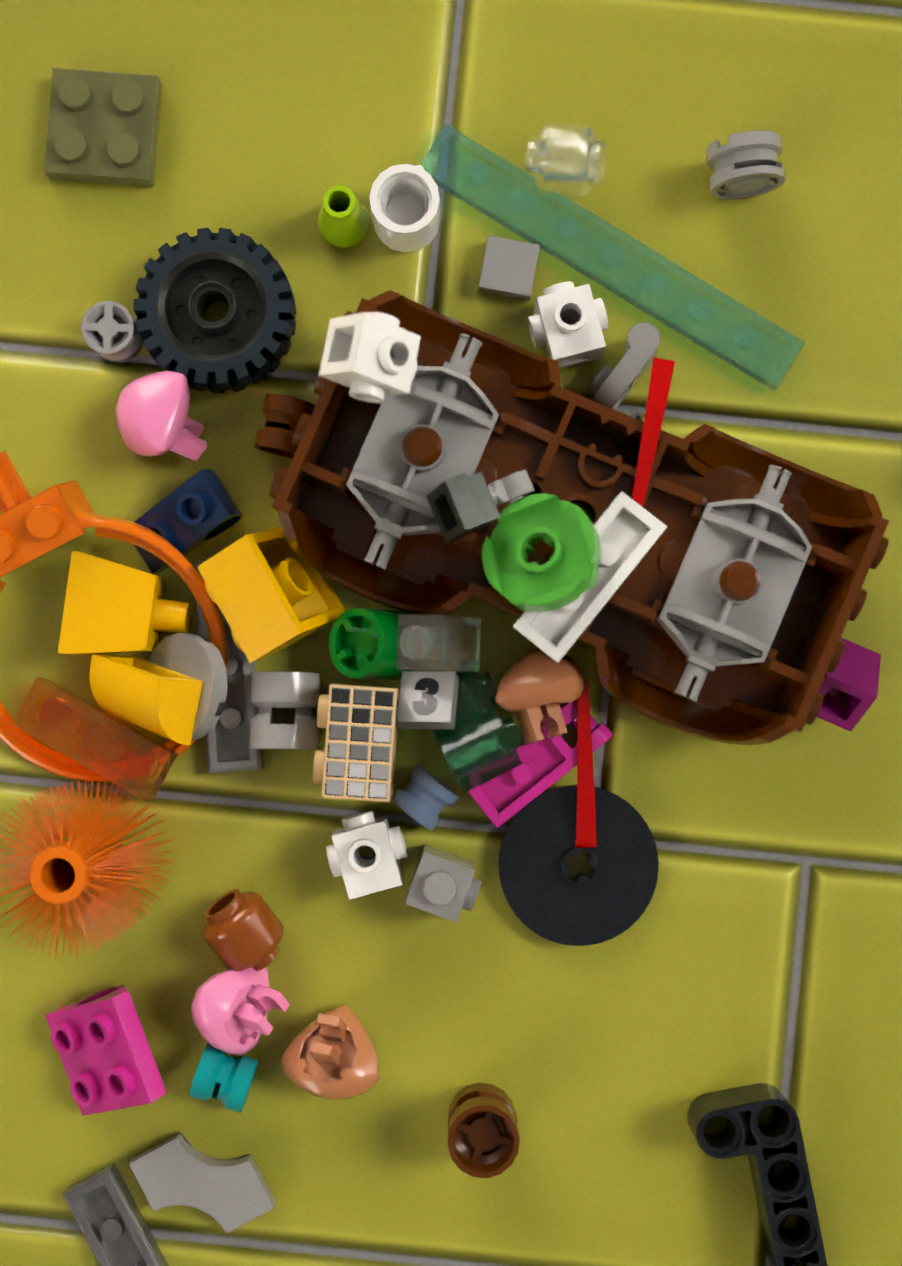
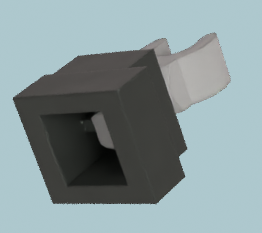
M526 469L494 481L487 485L481 471L470 476H466L465 473L445 480L426 497L444 541L447 544L487 527L500 518L498 507L511 504L523 498V495L535 490Z

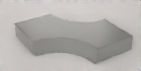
M180 1132L134 1156L129 1162V1166L153 1211L176 1205L194 1207L212 1216L222 1226L226 1234L274 1209L276 1200L252 1154L234 1159L213 1158L193 1148Z

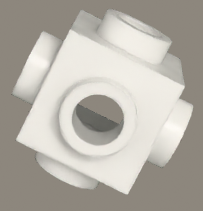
M568 281L554 284L544 289V296L536 298L534 315L527 317L534 348L543 347L545 357L556 360L559 369L600 359L606 348L602 331L608 330V318L602 299H593L590 284L575 287L573 282Z
M363 312L332 318L329 323L319 376L349 387V395L364 402L383 403L385 396L408 394L411 382L417 371L416 358L421 336L400 328V321L397 318L384 313Z
M372 810L341 819L343 828L335 830L332 834L334 844L326 846V852L334 878L343 876L349 900L402 885L404 875L399 859L408 857L400 826L390 828L387 816L375 819ZM363 845L370 846L376 855L370 858L365 857L360 853L359 847Z

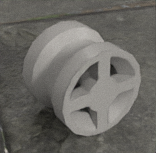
M113 301L98 302L91 306L84 314L81 323L82 337L87 345L105 360L114 363L127 362L139 353L143 345V340L138 333L135 323L137 319L120 303ZM119 333L124 334L121 335L120 338L115 341V344H113V339L116 338Z

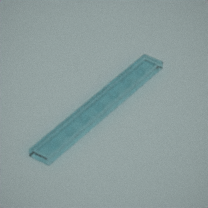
M445 124L420 164L432 176L438 187L530 243L540 245V249L773 391L778 388L805 344L804 341Z

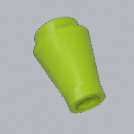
M336 185L329 188L323 196V205L318 215L320 234L328 243L336 247L346 248L361 242L370 227V216L366 207L354 196L348 187Z

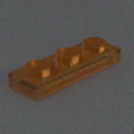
M44 677L36 678L12 722L16 727L143 801L154 800L178 755L172 749Z

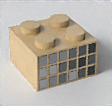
M337 683L329 684V694L319 695L317 728H326L325 747L315 751L313 783L322 784L321 798L390 802L394 794L399 727L396 720L400 688Z

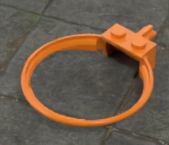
M3 451L0 453V510L2 511L0 514V578L85 534L83 528L95 527V533L98 537L113 538L141 547L168 564L182 578L200 606L207 625L209 641L219 649L227 670V639L219 608L207 594L205 581L176 547L153 530L136 522L95 514L76 480L56 484L31 497L7 452ZM0 581V594L6 584ZM0 701V739L28 762L53 774L74 780L85 781L86 778V781L92 782V779L93 782H105L106 779V782L135 778L163 767L190 747L189 745L179 744L168 739L148 752L126 759L112 761L80 759L55 751L33 738L15 722Z

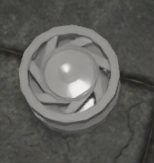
M754 130L729 135V143L721 146L720 141L716 140L705 151L707 165L710 169H713V174L709 178L710 194L715 198L736 200L760 196L776 190L786 181L784 166L778 162V157L782 153L781 137L778 133Z

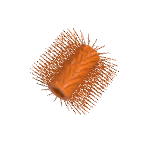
M85 778L84 795H82L80 781L78 780L77 797L75 796L71 781L70 793L66 783H64L63 791L57 785L56 793L53 788H49L50 795L45 790H41L43 797L35 792L37 801L29 795L34 807L21 798L25 808L23 811L20 807L19 809L24 816L18 815L17 811L13 808L11 809L24 824L6 814L16 827L7 821L4 822L17 834L3 827L1 828L21 842L0 834L2 838L14 846L1 841L0 843L18 851L16 853L0 848V851L16 854L9 856L0 854V856L9 858H1L0 863L21 866H0V868H13L12 870H0V872H8L1 873L0 875L17 874L0 877L8 878L0 882L3 883L0 884V888L13 886L1 892L0 896L30 885L32 888L0 904V906L31 890H34V892L0 916H5L9 912L23 906L0 930L9 921H14L15 923L26 913V917L17 926L18 928L29 914L32 913L22 925L23 927L28 922L19 936V940L31 921L36 917L25 937L43 913L33 930L35 933L27 948L29 949L36 932H39L38 928L45 916V920L41 925V932L35 943L37 946L33 956H35L43 929L49 922L41 951H43L50 926L54 922L48 956L56 929V960L63 923V955L67 931L70 958L73 938L78 959L79 932L84 954L85 937L92 953V941L95 946L97 943L99 948V936L103 943H106V937L111 942L112 935L116 939L119 938L117 936L119 933L118 929L121 932L124 930L122 924L127 929H131L129 921L136 925L137 923L131 914L142 920L132 907L137 908L148 916L137 902L152 910L135 894L148 899L152 903L154 902L132 887L146 891L160 899L153 892L148 891L146 887L138 884L141 883L158 890L159 888L151 886L153 885L152 883L138 880L146 879L159 883L153 881H158V879L139 875L154 876L170 881L158 877L162 875L144 872L160 871L170 873L151 869L163 867L134 865H168V863L137 862L145 860L173 861L160 858H145L165 855L141 856L171 852L145 853L154 851L155 849L153 848L161 847L158 845L166 844L163 842L171 840L143 845V843L149 842V840L166 831L124 846L120 845L165 820L119 843L121 838L152 816L150 815L146 819L144 818L132 824L148 809L138 810L128 819V815L137 806L136 804L124 817L130 810L129 808L125 812L126 808L131 804L133 795L118 816L129 796L112 818L120 805L118 802L123 791L112 806L117 796L116 787L113 799L107 806L113 790L111 792L112 783L107 800L102 806L103 796L107 785L105 786L106 779L99 807L100 782H98L96 799L92 808L93 779L88 801ZM113 807H114V810H113L111 816L109 817V813L111 812V810H112ZM32 809H33V810L35 811V813L40 817V819L36 817V815L34 814V812L32 811ZM108 809L107 814H106L104 820L102 821L103 815L105 814L106 810ZM24 812L30 817V819L32 820V822H31L30 820H28V818L26 817V815L24 814ZM25 821H27L32 828H30ZM15 822L18 823L25 831H22V830L15 824ZM18 845H21L29 850L22 849ZM11 856L25 857V858H28V859H30V860L22 859V858H16V857H11ZM5 860H15V861L20 862V863L10 862V861H5ZM137 867V868H143V869H148V870H138V869H135V868ZM127 871H134V872H139V873H144V874H134V873H130V872H127ZM54 909L53 914H52L50 920L48 921V919H49V917H50V915H51V913H52V910ZM60 916H61V922H60V926H59V928H58V922H59V918H60ZM86 916H87L88 921H89L90 931H89V928H88V923H87ZM76 918H77V923H78V934H77ZM92 922H93L94 927H95L96 936H95V933H94V930H93V927H92ZM74 924H75L76 944H75L74 935H73ZM80 924H81L82 929H83V938H82V933H81ZM69 925L71 929V937L69 935ZM98 925L102 933L103 939L98 931ZM86 929H87V931H88V936H89L90 944H89V941H88V938H87V935H86Z

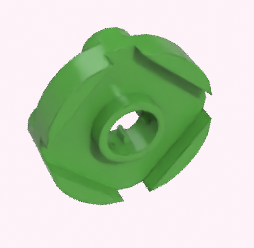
M546 493L533 494L509 504L500 513V518L497 519L499 523L494 528L491 538L489 539L487 536L482 547V563L485 574L493 588L519 610L547 612L560 609L574 602L583 592L589 591L597 583L599 577L598 565L601 559V543L598 532L581 508L570 502L560 500L555 495ZM544 540L549 547H555V552L553 556H550V560L543 565H539L537 562L528 563V553L536 552L532 547L535 543Z

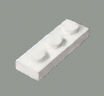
M622 491L594 525L601 543V559L598 565L599 577L594 587L587 592H583L574 602L560 609L547 612L525 611L513 625L514 629L557 663L565 656L667 528L665 524Z

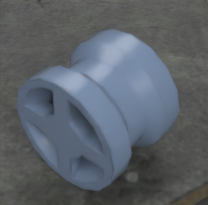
M418 764L411 772L412 781L406 788L398 789L391 799L414 820L433 831L439 823V813L444 807L453 806L459 796L439 778Z

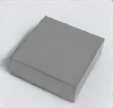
M488 235L478 292L530 301L540 245Z

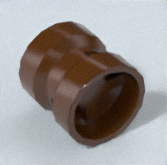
M274 393L266 394L262 408L266 416L263 428L257 431L254 447L270 454L293 459L298 448L291 444L295 428L304 413L312 415L316 405L292 396Z

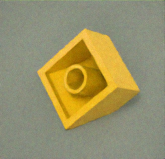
M282 527L245 535L197 566L205 581L207 594L219 606L231 628L234 643L245 653L250 663L275 654L333 624L346 611L329 579L307 565L293 551L284 536Z

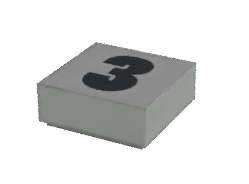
M402 671L396 720L400 729L454 730L459 678L455 671Z

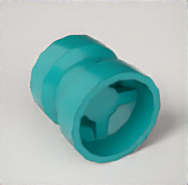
M208 1043L198 1064L189 1096L202 1101L215 1098L222 1101L226 1109L241 1113L259 1060L245 1055L236 1059L227 1056L225 1052Z

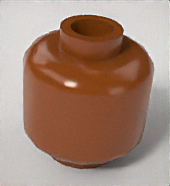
M239 889L231 890L219 897L206 910L204 917L207 921L203 928V937L227 969L243 971L252 967L259 971L268 966L277 957L279 950L276 946L282 939L284 927L257 892L246 891L241 893Z

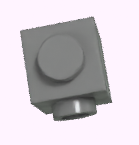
M425 844L409 886L405 904L457 923L462 909L472 911L481 886V880L473 878L475 863Z

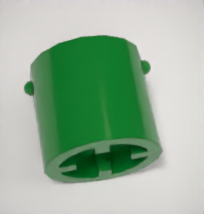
M351 608L343 612L333 624L329 635V653L332 663L337 670L348 678L401 680L402 671H414L419 666L423 655L424 639L419 624L413 617L404 612Z

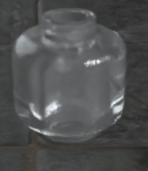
M549 122L542 128L537 140L531 139L528 142L525 168L527 172L533 173L536 187L541 192L583 197L590 192L593 185L601 184L606 166V143L598 139L597 132L589 125Z

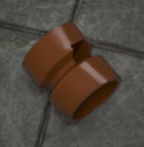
M476 1083L466 1086L455 1095L449 1106L447 1145L451 1159L461 1171L472 1177L490 1178L500 1175L512 1165L519 1151L520 1137L513 1102L505 1091L493 1084Z

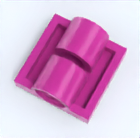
M124 985L108 988L77 1003L61 1006L45 1015L51 1030L52 1043L60 1054L70 1081L72 1097L79 1105L82 1116L150 1104L167 1094L128 989H125Z

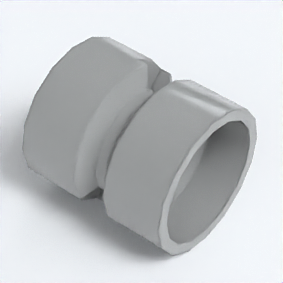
M284 671L251 673L250 703L258 708V714L250 718L249 749L319 750L320 728H317V717L312 715V709L318 706L319 695L321 694V674ZM275 709L295 710L294 724H276Z

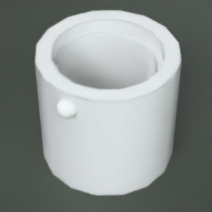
M394 165L381 172L373 182L369 196L375 232L381 242L392 250L403 253L419 251L429 245L438 232L440 224L438 186L422 165Z

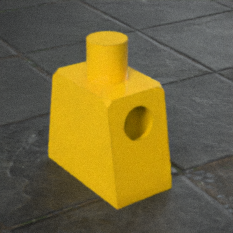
M72 551L58 653L87 655L92 653L153 652L154 648L158 645L160 631L188 633L192 617V604L190 602L164 599L166 590L165 578L83 552Z

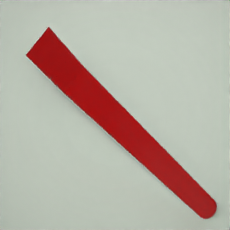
M653 357L632 499L642 507H644L675 361Z
M586 679L581 697L577 699V813L575 848L597 847L589 687Z

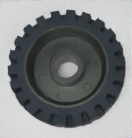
M209 228L197 229V235L190 237L187 232L176 236L177 244L170 247L166 242L158 249L160 257L156 261L152 258L148 260L144 266L147 274L145 278L139 277L136 285L139 297L134 299V312L138 319L135 323L144 346L164 371H174L183 374L187 378L188 386L192 389L202 392L203 390H209L212 393L225 394V390L232 389L234 392L245 390V385L251 382L255 385L265 379L264 374L269 370L274 372L281 364L279 359L283 354L287 355L291 347V336L295 335V300L286 274L278 261L273 258L271 253L261 243L257 245L251 237L243 233L240 236H236L231 229L219 228L218 233H212ZM225 302L229 304L228 313L222 320L218 322L204 320L205 311L212 303Z

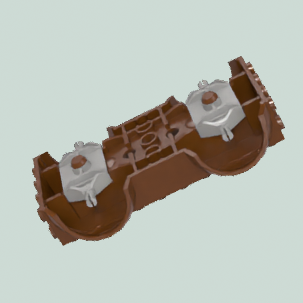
M391 290L370 300L362 298L356 313L348 310L344 316L363 312L388 314L400 321V328L421 336L416 358L417 371L411 382L408 394L385 396L383 403H369L357 400L349 395V387L318 375L314 386V394L320 397L312 415L304 413L301 416L291 442L292 445L298 448L290 466L281 465L278 469L269 492V496L275 498L272 508L279 514L284 536L293 551L318 573L358 595L385 606L413 614L440 616L451 612L470 598L519 619L525 611L519 610L493 588L483 568L482 547L486 536L489 539L491 538L492 532L499 522L496 520L483 529L474 531L463 538L446 544L426 496L445 480L465 473L466 476H470L482 471L486 483L489 485L494 481L526 469L531 482L539 487L541 493L555 495L560 500L570 503L578 502L589 507L593 514V524L595 525L621 491L632 499L644 422L562 388L559 366L556 360L480 331ZM707 424L701 425L684 439L661 430L643 508L665 524L667 528L575 643L595 651L600 683L609 694L634 711L666 726L708 740L737 745L766 744L792 731L802 732L804 724L811 725L820 711L823 694L818 691L826 672L832 673L843 656L845 642L841 641L840 638L847 621H854L863 608L867 591L862 589V585L870 568H877L886 553L889 540L883 537L889 520L882 518L883 515L874 494L783 459ZM508 505L498 507L499 514ZM544 540L535 543L532 547L536 552L528 553V563L537 562L539 565L547 563L550 560V556H553L555 547H549Z

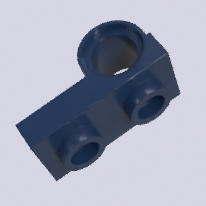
M205 469L198 471L134 522L153 530L185 555L201 542L209 540L232 527L242 518L243 514L214 470ZM134 545L153 574L162 572L169 567L168 564L154 554Z

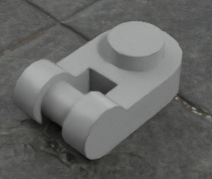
M641 322L635 324L630 329L625 355L614 369L605 365L591 383L588 391L594 395L592 401L614 410L618 408L657 354L660 334L654 325L648 322Z

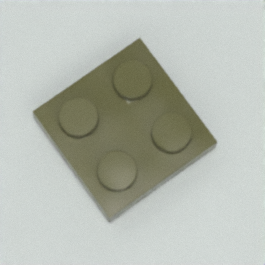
M53 68L44 168L46 175L54 180L154 187L162 83L159 77Z

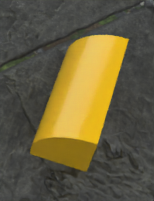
M92 653L89 670L90 687L94 699L105 712L174 742L190 746L203 681L136 656Z

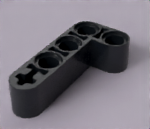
M768 1083L746 1085L698 1096L690 1104L687 1111V1122L700 1148L707 1155L716 1159H726L748 1154L769 1266H797L793 1258H799L804 1266H827L800 1122L795 1109L775 1086ZM768 1106L779 1107V1114L773 1122L769 1124L757 1123L759 1113ZM715 1116L727 1118V1124L721 1132L717 1134L704 1133L705 1124ZM780 1160L790 1161V1165L783 1175L778 1177L768 1176V1171L775 1162ZM791 1214L800 1215L798 1223L793 1228L788 1230L778 1229L780 1222L786 1216Z

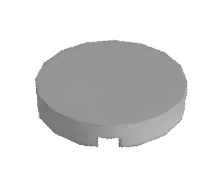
M177 633L165 637L154 648L148 661L203 681L192 741L201 739L216 726L220 716H215L219 702L225 703L228 691L227 670L219 649L212 642H206L202 638L203 636Z

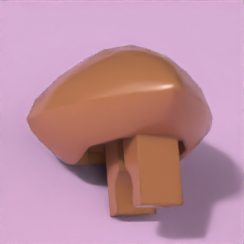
M537 648L522 655L508 669L498 684L495 701L503 709L516 714L525 745L544 739L540 730L541 722L547 728L549 739L568 733L560 705L571 703L581 697L585 683L584 673L579 665L566 654L557 663L541 649Z
M342 1005L325 1014L319 1013L318 1019L309 1024L292 1040L281 1057L284 1074L300 1089L319 1098L329 1100L349 1099L368 1092L380 1078L378 1057L370 1037L361 1021L347 1005Z

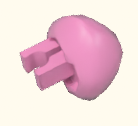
M174 371L148 374L133 380L122 390L116 406L117 425L122 440L133 454L152 457L162 455L170 450L196 462L207 448V442L198 438L204 431L203 424L187 417L190 408V392L187 378L183 374Z
M251 967L243 971L228 969L210 977L197 989L191 1005L194 1025L210 1045L228 1054L244 1055L255 1048L261 1034L268 1036L273 1030V1027L267 1021L268 1011L277 1008L285 1012L290 1004L279 991L270 988L267 967L259 971Z

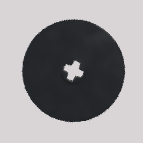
M577 784L547 790L518 811L509 823L500 846L499 877L509 906L530 930L543 938L559 944L570 946L593 945L622 934L644 913L652 899L657 884L658 852L647 823L627 801L608 790L595 786L596 848H575ZM582 851L587 852L586 861L592 867L588 875L579 872L575 878L569 877L570 868L564 862L568 855L578 857Z

